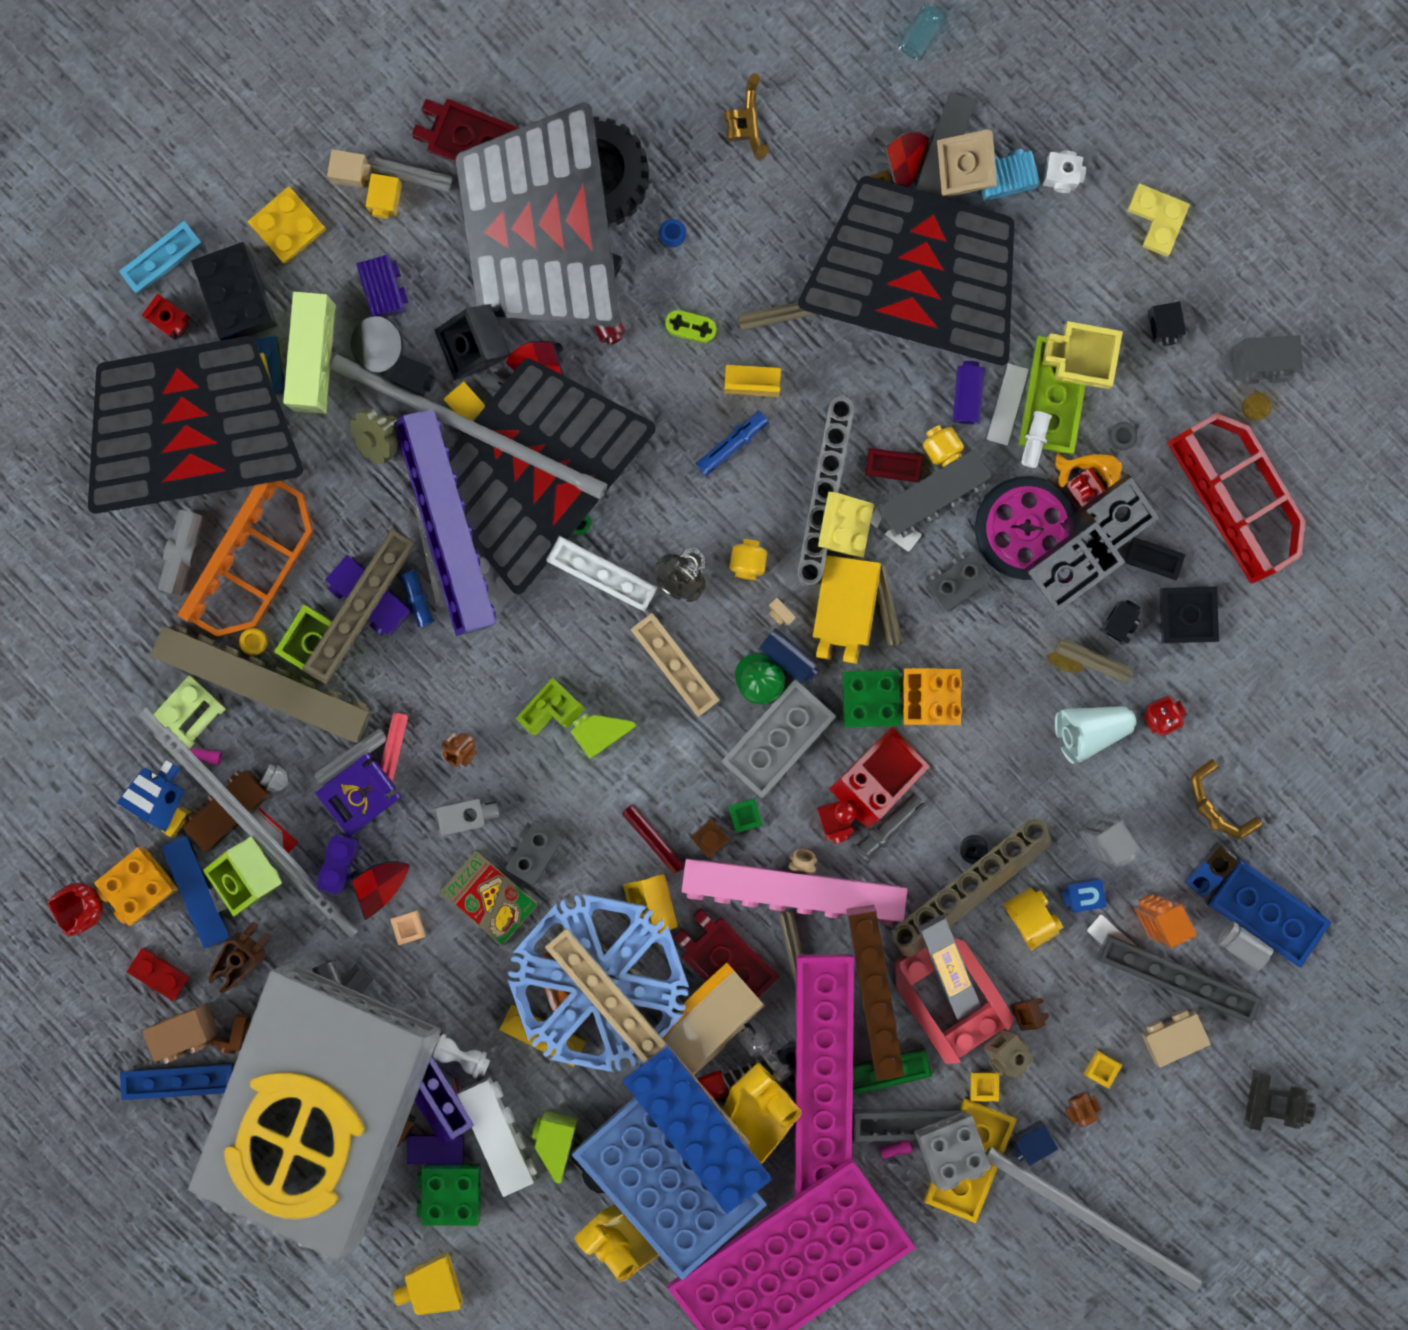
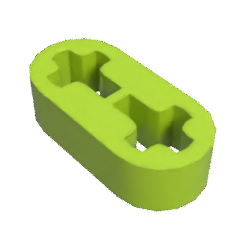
M675 310L670 312L665 320L667 332L677 338L707 344L712 342L716 336L717 327L714 321L708 317ZM677 317H681L682 323L690 326L689 328L681 326L679 330H674L673 324L670 321H675ZM703 324H708V329L712 333L706 334L705 337H700V331L692 329L693 326L702 328Z

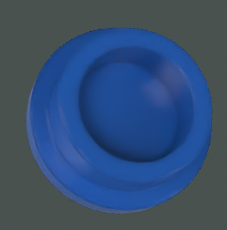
M669 219L660 226L659 238L668 247L680 246L685 241L686 228L679 220Z

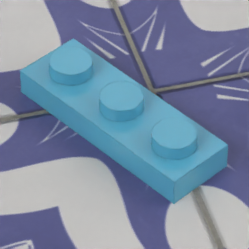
M183 221L121 269L119 273L133 291L139 295L203 246V243L189 225Z

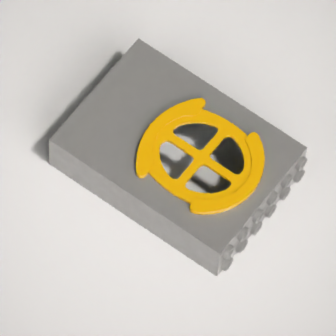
M294 963L271 970L188 1191L195 1193L196 1197L202 1201L214 1202L220 1205L221 1209L227 1213H237L246 1217V1221L253 1225H263L271 1229V1233L276 1236L295 1240L296 1244L302 1248H312L320 1252L321 1256L327 1260L340 1261L359 1247L442 1029ZM295 1097L301 1100L302 1106L289 1137H285L260 1125L259 1117L267 1107L280 1099ZM313 1107L320 1108L326 1114L332 1126L335 1146L334 1154L331 1157L315 1151L301 1142L302 1134ZM253 1136H258L278 1145L284 1151L271 1185L265 1184L259 1178L253 1166L250 1150L251 1138ZM295 1155L304 1157L326 1169V1175L313 1189L297 1195H290L283 1191V1184Z

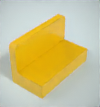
M726 365L724 394L779 397L781 368Z
M664 874L623 884L627 902L647 906L642 911L641 917H644V914L652 909L653 914L649 917L651 924H657L661 919L664 920L663 927L658 932L664 930L667 924L670 930L677 928L678 925Z

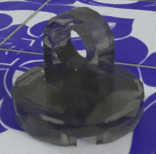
M687 548L680 555H663L653 568V572L657 574L655 578L657 584L674 599L680 600L684 598L687 599L686 602H693L698 600L706 589V580L702 574L706 567V559L703 553L696 548ZM687 557L692 558L695 561L696 565L689 561Z

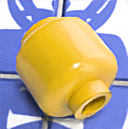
M938 425L926 432L928 438L923 442V448L934 465H942L944 468L962 457L960 453L963 451L964 446L952 427L942 428L941 425Z
M743 539V544H736L732 547L729 569L735 573L736 578L756 581L757 576L764 574L768 553L766 549L759 547V541Z

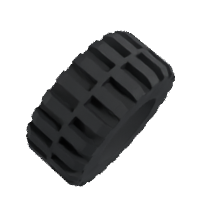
M593 116L597 149L614 155L622 166L620 184L612 192L604 195L608 228H610L609 224L616 222L619 225L625 222L626 216L630 215L632 217L637 212V206L643 203L646 197V189L649 186V166L645 149L641 146L640 139L636 134L632 135L626 125L621 124L618 126L614 119L607 117L605 122L600 121L599 116Z

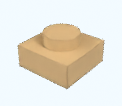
M778 598L768 606L772 610L769 613L770 617L779 626L782 623L788 626L796 619Z

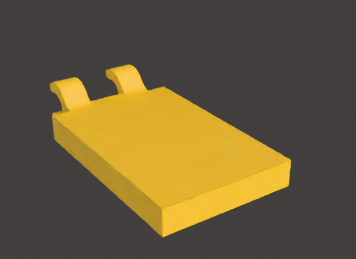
M826 555L813 631V638L820 639L816 653L817 658L831 660L833 645L846 647L843 661L858 664L860 645L869 646L881 563Z

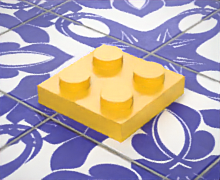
M290 186L247 221L284 265L327 230Z

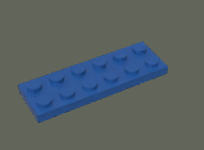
M668 1044L623 1078L622 1081L726 1214L730 1213L772 1180L771 1175Z

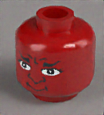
M1164 696L1149 703L1146 706L1147 712L1143 714L1152 734L1157 732L1162 737L1183 728L1184 720L1182 717L1187 715L1181 701L1175 702L1171 696Z

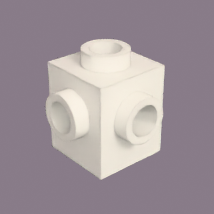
M1068 150L1060 151V153L1050 152L1046 158L1042 186L1054 187V191L1059 193L1075 191L1079 183H1083L1085 179L1086 167L1082 166L1083 157L1076 156L1077 153Z

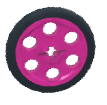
M1021 476L1003 481L985 496L977 511L975 538L979 550L986 561L998 572L1010 578L1032 580L1025 568L1047 552L1042 545L1043 539L1046 536H1052L1057 540L1058 544L1068 537L1060 523L1074 514L1076 510L1067 494L1057 485L1046 479ZM1025 493H1031L1036 497V505L1033 508L1023 506L1021 499ZM1000 505H1007L1011 509L1012 515L1008 520L998 518L997 508ZM1047 509L1057 510L1059 513L1057 523L1050 524L1045 520L1044 513ZM1027 520L1029 521L1030 526H1034V528H1042L1043 530L1036 529L1034 531L1029 532L1027 536L1025 535L1024 530H1020V528H1011V526L1018 527L1020 525H1024ZM1004 532L1009 536L1010 542L1007 547L1000 548L995 544L997 533ZM1021 548L1031 550L1033 557L1029 563L1019 561L1017 554Z

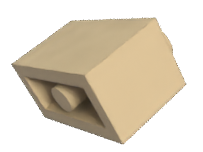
M1183 1009L1172 1014V1019L1164 1023L1160 1020L1146 1026L1147 1030L1142 1032L1141 1035L1154 1064L1158 1067H1163L1211 1045L1197 1013Z

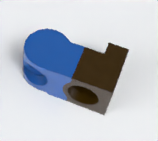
M1217 842L1185 879V883L1202 898L1215 886L1217 887L1239 864Z

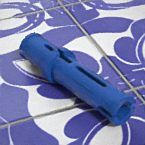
M757 410L743 424H737L734 427L735 430L695 464L707 477L745 443L749 444L752 441L751 438L768 425L769 421L761 411Z

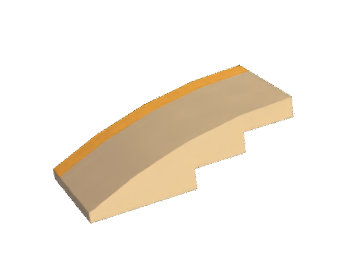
M726 963L683 1003L685 1004V1010L676 1011L683 1012V1015L662 1039L690 1072L695 1075L725 1048L724 1045L745 1027L744 1024L764 1007V1004L731 966Z

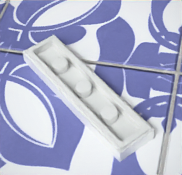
M561 536L558 537L546 560L644 612L658 588L650 582Z

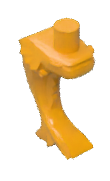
M1058 452L1056 453L1054 466L1060 471L1058 485L1061 489L1066 486L1070 472L1077 467L1081 469L1091 467L1094 472L1102 476V479L1107 483V489L1120 480L1122 463L1114 456L1090 454L1073 460H1066Z

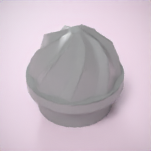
M268 764L259 784L265 786L267 791L282 790L288 784L287 773L279 765L275 767Z

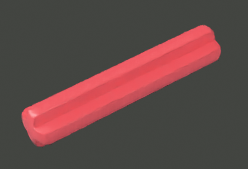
M397 712L392 715L381 761V768L392 782L408 720L406 714Z

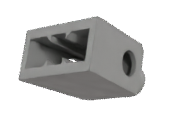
M479 799L433 808L439 836L484 827V820L499 817L496 801L480 804ZM472 810L474 813L473 819L465 820L463 817L464 811Z

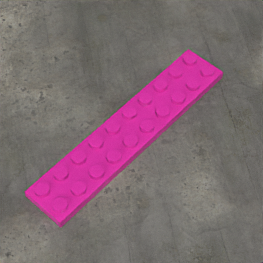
M853 954L796 955L795 1104L802 1113L795 1122L794 1197L852 1157Z

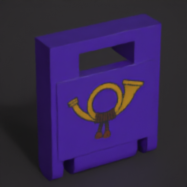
M369 752L316 792V795L348 837L354 835L402 798L399 792L390 799L388 798L387 794L394 790L396 786L377 761L371 763L368 767L364 766V763L372 758ZM338 796L352 814V818L349 820L345 818L332 799Z

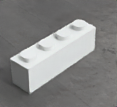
M491 1076L461 1089L457 1096L474 1123L472 1129L502 1196L505 1197L533 1184L536 1179L535 1174L538 1173L536 1165L532 1158L527 1159L523 1150L526 1148L524 1138L520 1132L516 1133L513 1128L514 1116L509 1107L504 1108L500 1099L503 1097V1092L497 1081L493 1082Z

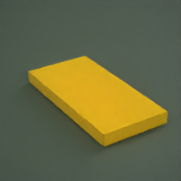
M964 1097L959 1110L967 1111L972 1115L985 1152L989 1147H992L1004 1154L1017 1119ZM990 1163L991 1169L984 1171L985 1174L977 1179L970 1180L967 1178L959 1181L957 1187L949 1190H943V1188L939 1190L931 1180L923 1201L926 1204L976 1223L998 1167Z

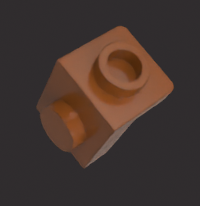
M240 1012L235 1015L230 1038L218 1036L213 1039L212 1046L219 1047L218 1051L227 1054H235L236 1051H240L251 1024V1014Z

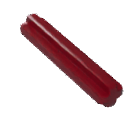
M630 805L623 811L622 814L670 871L674 874L678 873L684 867V862L634 805Z

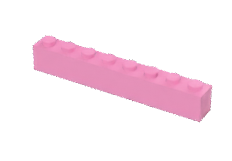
M686 858L682 893H687L686 898L703 900V895L714 897V902L730 904L731 899L742 900L743 906L758 907L759 903L770 904L769 909L786 911L787 906L797 908V913L813 915L814 910L824 911V916L830 918H841V914H847V909L874 905L877 918L880 919L879 923L896 926V921H904L908 888L904 886L814 874H801L798 872Z

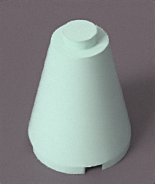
M1125 706L1063 709L1056 714L1055 731L1057 738H1063L1065 746L1061 747L1063 754L1069 762L1075 764L1083 762L1131 734L1137 721L1134 712Z

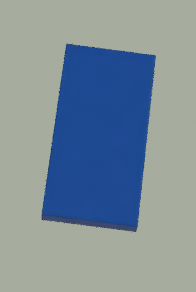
M1237 859L1239 864L1223 879L1207 905L1230 921L1239 924V926L1273 948L1278 954L1301 968L1331 924V921L1242 860Z

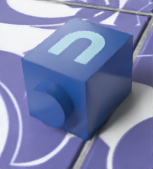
M1093 878L1065 883L1066 890L1062 891L1064 906L1069 907V911L1076 913L1107 907L1102 879Z

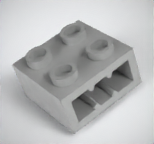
M967 1111L960 1112L914 1131L932 1182L939 1190L942 1188L943 1190L953 1189L959 1185V1181L967 1178L970 1180L977 1179L985 1174L984 1171L991 1169L973 1117Z

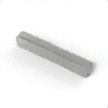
M374 158L371 171L374 174L396 177L402 181L446 192L450 191L453 179L449 175L380 158Z
M377 729L314 774L316 781L321 786H325L366 753H371L386 743L387 736L381 729Z

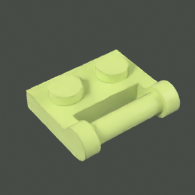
M189 675L153 715L165 727L169 726L171 731L190 749L195 744L194 740L218 713L222 714L227 707L192 675ZM206 701L210 707L185 733L181 727Z

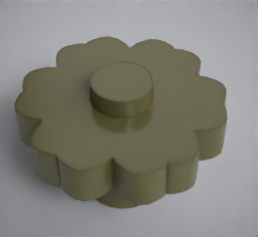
M372 408L363 409L356 413L355 418L350 421V432L356 438L355 445L365 458L370 457L374 464H384L392 459V455L397 453L398 436L394 425L397 418L392 415L378 416Z

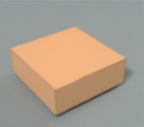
M418 910L390 919L398 946L426 937Z

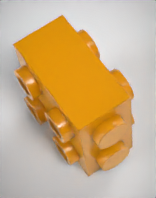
M904 669V725H961V669Z
M145 846L137 847L94 882L98 888L96 892L99 897L106 903L110 902L115 909L114 915L122 924L127 923L128 926L137 924L178 890L177 885Z

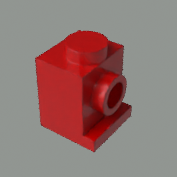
M158 293L141 315L172 339H175L177 335H183L189 326L188 321L190 317ZM167 312H169L170 319L168 321H163L162 319L167 314Z

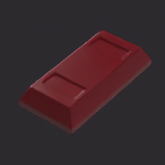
M869 448L865 476L919 483L924 455Z

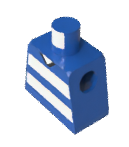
M166 760L158 774L147 768L142 769L120 797L117 804L145 822L166 832L184 794V789L172 783L181 768Z

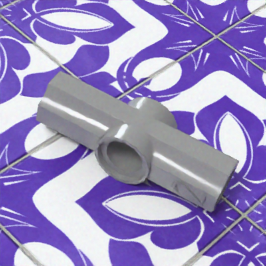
M179 509L173 535L168 539L164 549L163 560L165 564L157 590L183 596L189 570L193 568L198 556L199 547L197 541L204 519L203 515Z

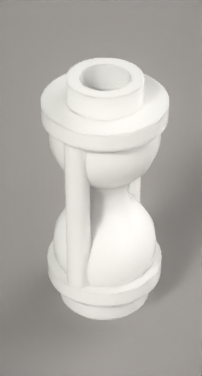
M442 1034V1036H439L432 1053L434 1061L438 1060L442 1063L457 1061L467 1074L473 1075V1078L477 1079L479 1074L484 1076L490 1060L486 1059L487 1052L482 1053L478 1050L463 1052L458 1049L452 1039L446 1038L447 1035Z

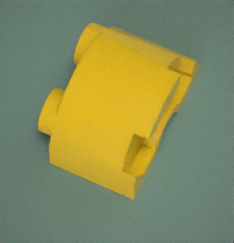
M1031 887L1003 903L1004 908L1017 926L1030 951L1059 935V930L1064 928L1055 913L1050 915L1045 907L1049 902L1041 890L1035 892Z

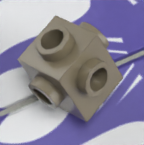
M1002 1030L983 1048L992 1060L990 1063L991 1067L1001 1076L1004 1074L1016 1078L1022 1075L1027 1070V1066L1034 1061L1028 1052L1030 1050L1028 1044L1016 1034Z

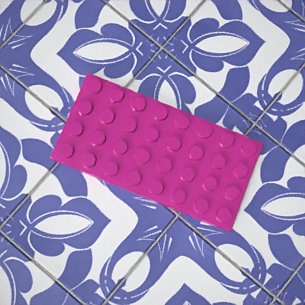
M851 1157L719 1248L686 1278L681 1280L677 1277L667 1286L670 1293L698 1330H798L916 1249V1247Z

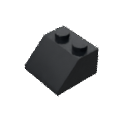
M491 304L466 308L434 329L454 381L492 367L511 355Z

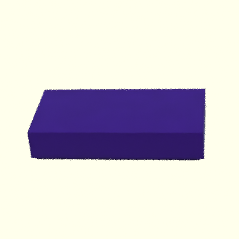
M436 1135L407 1136V1164L464 1163V1135L457 1136L443 1146Z

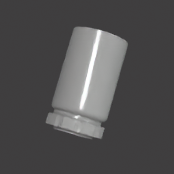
M1234 921L1230 922L1223 929L1217 941L1220 946L1225 947V949L1257 971L1266 965L1273 953V948Z

